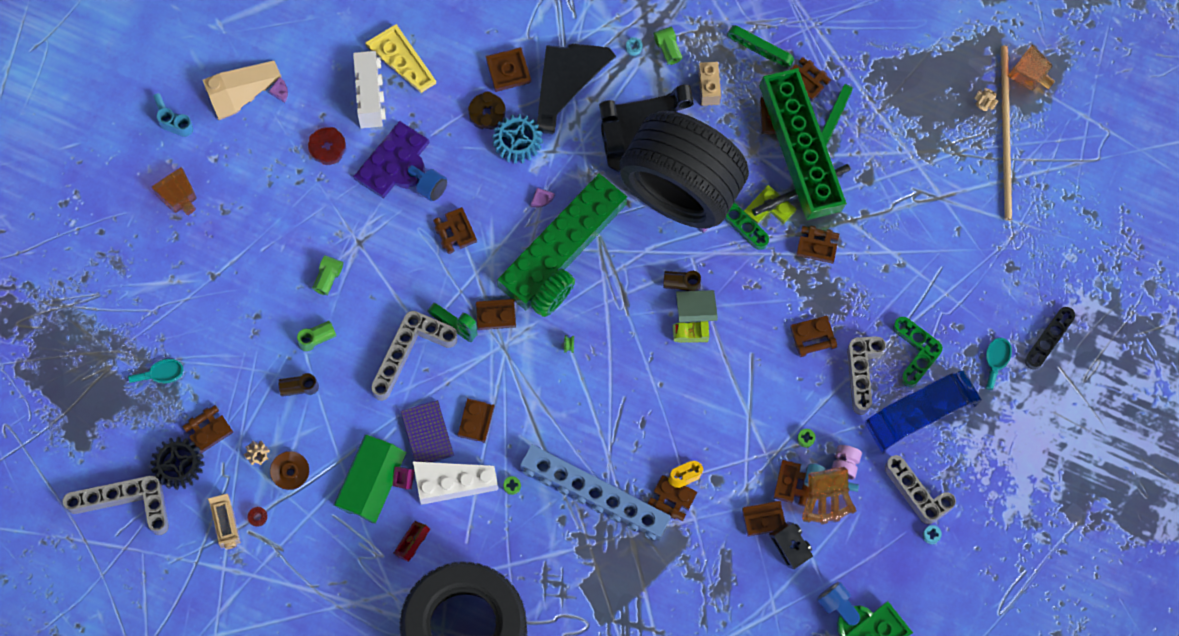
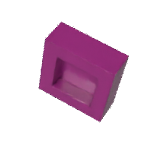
M395 467L392 486L412 489L414 470Z

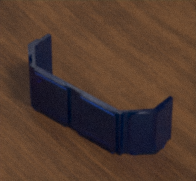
M962 370L957 373H951L884 407L878 413L865 421V425L880 451L884 454L888 448L904 437L967 405L973 404L976 407L982 399L966 372Z

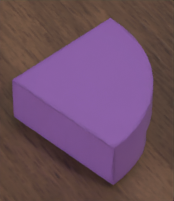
M279 77L269 90V94L284 103L288 97V89L285 81Z
M537 188L531 202V207L539 208L548 205L554 199L555 193Z

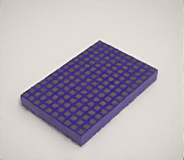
M438 400L401 411L415 462L432 463L454 456Z

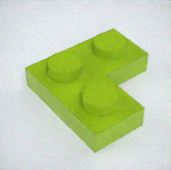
M768 185L744 212L757 224L769 212L784 224L796 212L797 208L786 201L777 205L775 209L769 212L765 211L754 216L752 209L762 205L764 201L770 198L774 199L781 196Z

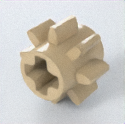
M985 88L984 91L979 90L974 97L977 100L975 105L984 111H988L989 108L993 110L998 103V100L995 99L997 94L988 88Z
M253 440L251 444L245 447L247 453L244 456L251 465H254V463L262 465L265 460H268L266 453L270 452V450L263 441L257 443Z

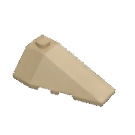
M275 61L222 72L202 81L218 120L238 113L245 104L253 101L255 96L267 90L279 77H282Z

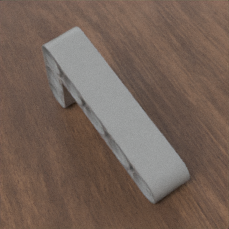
M408 312L372 383L373 396L380 401L386 400L390 396L418 336L446 348H451L457 343L455 328L419 312ZM412 319H417L418 323L416 325H410L409 321ZM430 326L436 328V330L431 333L426 331V329ZM446 334L454 336L451 340L443 338ZM403 336H409L410 340L407 342H402L401 338ZM395 353L402 354L399 359H394L392 356ZM391 369L394 371L391 376L384 375L386 370ZM383 386L386 388L383 393L376 392L378 387Z
M154 476L70 492L63 498L64 507L72 514L144 500L147 523L151 531L156 535H163L169 528L162 485ZM156 483L154 490H147L149 484ZM132 487H136L137 491L134 494L129 495L128 490ZM112 491H117L115 498H108ZM91 496H98L94 503H89ZM72 500H78L76 506L69 507V504ZM160 502L157 509H150L152 503ZM156 521H163L160 528H154Z

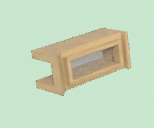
M223 494L208 498L220 547L225 549L235 548L236 544H240L241 541L229 495Z

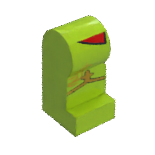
M708 321L673 324V340L680 343L708 342Z

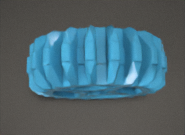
M519 114L518 118H514V115H511V120L505 117L504 123H498L499 128H494L495 134L492 135V139L494 140L493 147H496L495 152L501 153V159L507 156V162L514 159V163L517 164V160L525 163V158L531 161V155L537 156V151L541 150L540 144L543 143V139L540 138L542 137V132L536 131L539 125H535L534 119L528 122V116L521 119ZM525 130L532 135L533 140L524 135ZM503 138L507 139V141L511 143L510 148H508L503 143Z

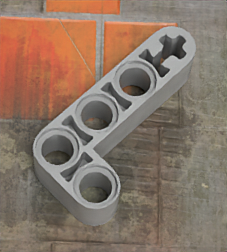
M881 337L854 338L847 349L852 407L858 415L868 413L872 405L868 359H876L882 356L886 343ZM871 345H878L881 350L875 351ZM852 346H859L862 351L856 352ZM854 365H862L863 370H857ZM856 383H863L865 385V388L859 389L856 386ZM861 396H863L862 402L865 405V407H862V404H859Z
M894 455L888 459L885 465L887 475L923 523L933 524L953 509L956 504L953 494L945 492L932 499L901 456ZM892 464H893V465H896V464H897V465H898V468H896V467L892 468L891 465H892ZM903 478L909 479L910 482H911V485H910V486L904 485L903 482H902V479H903ZM914 494L921 495L923 501H916L914 499ZM942 499L948 500L949 503H950V506H949V507L943 506L942 503H941V500H942ZM931 510L934 513V517H928L925 511Z

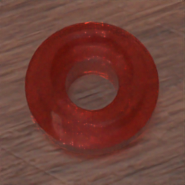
M254 507L248 513V521L255 527L264 525L268 519L267 512L261 507ZM260 514L261 519L255 520V515Z

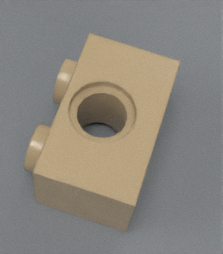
M718 62L699 63L698 76L701 106L720 105L721 88Z

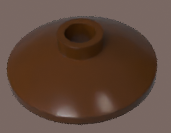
M292 451L278 455L270 467V475L273 482L284 490H294L301 487L307 481L310 472L309 464L305 457ZM288 470H294L293 475H287Z

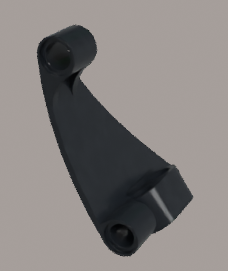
M569 44L567 47L546 45L537 125L539 126L536 131L546 134L555 133L558 113L596 74L616 57L610 47Z
M690 85L677 86L671 93L665 96L618 105L613 100H607L599 104L602 119L601 133L607 164L610 168L617 172L620 171L619 164L622 156L642 123L650 114L659 111L677 112L694 105Z

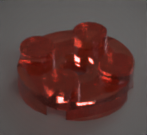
M321 128L310 135L308 149L313 160L324 165H332L342 159V155L346 151V142L344 136L336 128ZM324 143L332 144L329 150L322 148Z

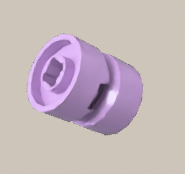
M838 445L835 454L837 460L833 462L831 471L840 474L839 478L854 480L858 470L856 464H859L862 452L851 446Z

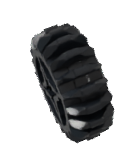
M177 437L176 442H174L172 438H169V444L162 441V449L156 447L159 453L152 454V457L156 460L151 461V465L155 466L151 471L156 473L154 477L160 480L159 483L161 485L166 484V487L170 489L174 484L175 490H178L179 485H181L183 489H186L185 483L188 482L192 486L193 478L199 480L197 473H203V470L199 467L204 466L205 463L201 461L204 456L199 452L201 449L195 447V442L189 443L187 438L182 442L180 437ZM177 450H185L192 455L188 457L187 455L181 456ZM171 452L170 459L163 464L165 457ZM176 457L181 462L179 465V470L175 466V461H177ZM192 463L191 469L184 474L185 468ZM164 471H175L178 477H170Z

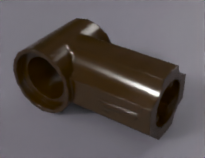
M694 270L689 272L665 271L663 288L699 291L701 288V275ZM690 279L697 280V283L692 285L689 284L688 281Z
M305 373L299 377L279 379L278 383L281 397L305 393L312 395L319 389L318 381L310 373ZM307 381H313L311 387H304Z

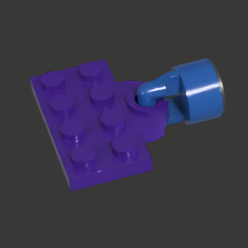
M401 121L396 124L353 176L357 182L383 199L395 185L406 189L415 185L417 186V193L429 201H435L440 198L447 186V178L434 169H430L425 173L426 168L419 155L430 143L429 139Z

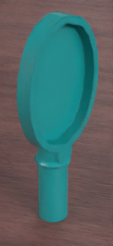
M1005 338L994 339L987 349L986 361L991 368L986 385L988 390L994 389L998 370L1005 368L1011 359L1012 347Z
M164 359L153 364L149 372L128 375L130 383L152 379L156 383L166 384L178 380L183 375L184 368L177 360Z

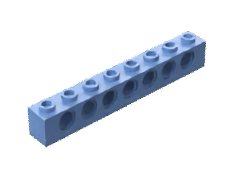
M534 445L530 446L521 463V469L528 477L533 478L535 476L540 479L542 484L558 488L557 491L561 494L574 496V499L580 504L585 505L587 503L591 505L594 511L610 515L609 518L615 522L620 523L622 521L626 523L629 529L645 533L644 536L652 541H655V539L660 541L671 520L670 515ZM539 464H546L548 469L540 471L537 467ZM561 472L565 475V478L557 480L554 477L555 474ZM578 481L583 486L580 489H575L572 487V484ZM596 490L600 493V496L592 498L589 493ZM613 499L617 502V506L609 507L607 501ZM628 508H631L634 510L635 514L633 516H627L625 515L624 511ZM648 517L652 520V524L644 525L641 520Z

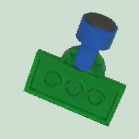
M841 582L834 583L818 596V602L828 614L835 609L840 614L837 621L839 636H910L913 633L889 601H886L873 613L864 606H852L848 600L852 595Z

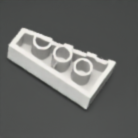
M376 51L353 53L355 84L358 94L356 95L357 113L360 128L382 127V120L386 119L385 108L381 109V103L384 102V93L380 91L379 87L383 85L382 74H378V69L381 68V59L376 56Z
M413 462L421 505L498 490L494 466Z

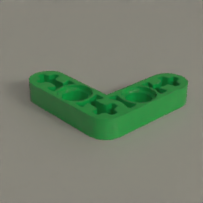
M433 303L427 310L436 320L455 328L456 333L468 342H472L478 335L476 321L466 313H462L457 318L436 303Z
M899 317L893 325L894 332L920 351L901 377V381L906 387H914L940 356L943 347L938 340L909 318ZM905 323V328L899 329V324ZM913 328L914 330H912L910 335L908 336V330L910 331V329ZM915 333L921 334L923 341H914L913 335ZM926 340H929V342L927 343V345H926L925 348H924V347H923L924 343L926 342ZM936 346V351L931 353L930 347ZM924 359L927 362V367H918L917 360ZM915 370L917 372L913 378L915 381H907L908 376Z

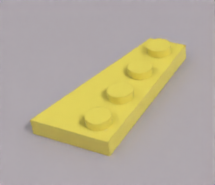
M397 24L365 42L366 47L371 51H376V55L420 93L436 84L435 78Z

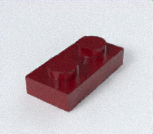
M414 521L393 554L409 562L422 541L425 540L430 528L425 524Z

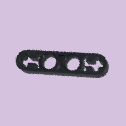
M1063 307L1058 311L1026 356L1025 364L1028 368L1036 370L1044 363L1075 319V312L1072 308ZM1068 313V318L1064 321L1063 324L1060 323V320L1063 318V314ZM1053 326L1058 327L1060 334L1053 335L1050 328ZM1047 341L1050 344V349H1042L1040 342ZM1038 352L1041 355L1037 359V362L1033 364L1031 362L1032 358H1034Z

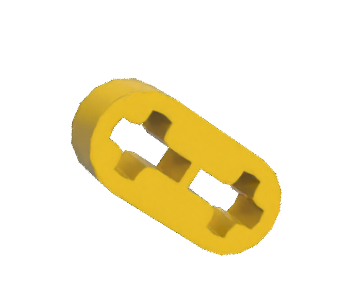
M697 461L687 462L672 469L668 481L673 487H683L700 479L703 466Z

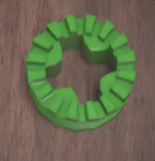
M565 335L564 342L566 343L564 345L566 346H564V353H567V351L574 353V336L569 338Z
M810 429L801 430L797 437L799 445L804 448L812 446L815 441V433ZM805 433L809 435V438H812L807 443L804 442V438H801V436H805Z
M514 476L505 479L503 484L505 492L510 495L517 494L521 489L520 480ZM510 481L518 484L513 491H511L510 487H507Z

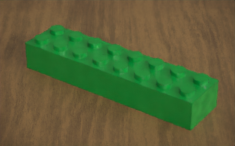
M796 68L763 76L759 87L806 220L841 212L847 203L799 69Z
M599 173L497 279L498 288L511 299H514L526 311L531 306V301L535 293L543 285V282L557 270H565L627 205V196Z

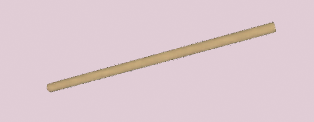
M1001 46L1005 220L1010 221L1012 220L1008 46Z

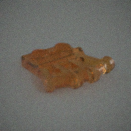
M846 467L808 473L809 498L802 515L804 522L809 523L813 521L819 522L822 525L827 524L828 521L839 522L841 518L849 513L857 512L848 494L850 489L848 488V469ZM842 494L846 507L839 510V495ZM831 496V513L826 514V497ZM818 499L819 514H814L812 511Z

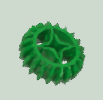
M564 269L552 273L535 293L531 301V307L542 317L550 315L570 294L575 285V278Z

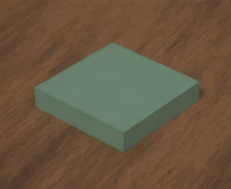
M714 290L676 292L679 322L717 321L718 314Z

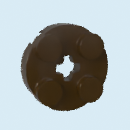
M487 91L477 95L472 99L468 107L470 121L479 129L489 128L491 130L495 127L497 128L499 122L503 123L506 113L505 104L499 96ZM490 108L491 114H483V109Z

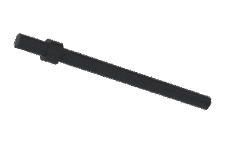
M846 164L835 169L837 177L850 171V166ZM793 189L777 198H770L764 201L762 205L752 209V213L756 216L765 211L769 212L775 209L777 205L798 196L797 192Z

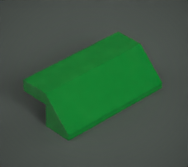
M364 435L333 506L348 514H355L371 523H376L393 485L395 467L401 466L407 452L391 443Z

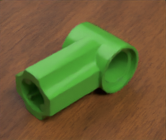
M670 26L655 31V42L658 48H661L667 65H674L681 61L682 55L676 43L677 39L673 28Z
M324 255L312 289L321 295H328L335 278L341 273L343 261Z
M330 321L311 329H302L297 335L299 348L303 351H311L316 345L336 337V333ZM307 337L310 338L311 341L308 343L302 342V339Z

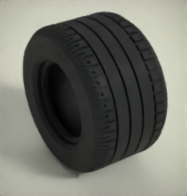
M659 111L650 114L642 123L619 164L623 182L642 202L676 222L700 229L715 227L723 222L749 176V169L744 155L727 137L696 118L674 111Z
M474 562L445 564L442 567L431 570L427 575L425 574L421 580H418L415 587L413 586L410 590L400 615V636H432L431 617L438 605L454 596L474 595L486 600L494 612L496 628L493 636H527L525 607L514 585H511V582L495 569H491V567L486 565L483 566V564H475Z

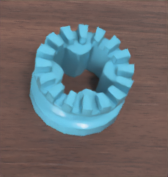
M637 37L629 38L626 43L627 53L638 55L642 50V41L639 38L637 39ZM636 43L637 48L632 50L631 45Z
M935 525L928 526L923 532V539L929 544L937 543L942 536L941 530ZM931 530H934L937 537L930 539V535L927 532L930 533Z

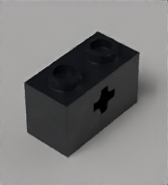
M786 522L769 533V536L788 568L795 569L814 556L811 553V545L807 540L804 541L800 535L802 534L800 527L796 523ZM791 541H795V542L793 543L794 548H791V547H790V546L792 545V542H791Z

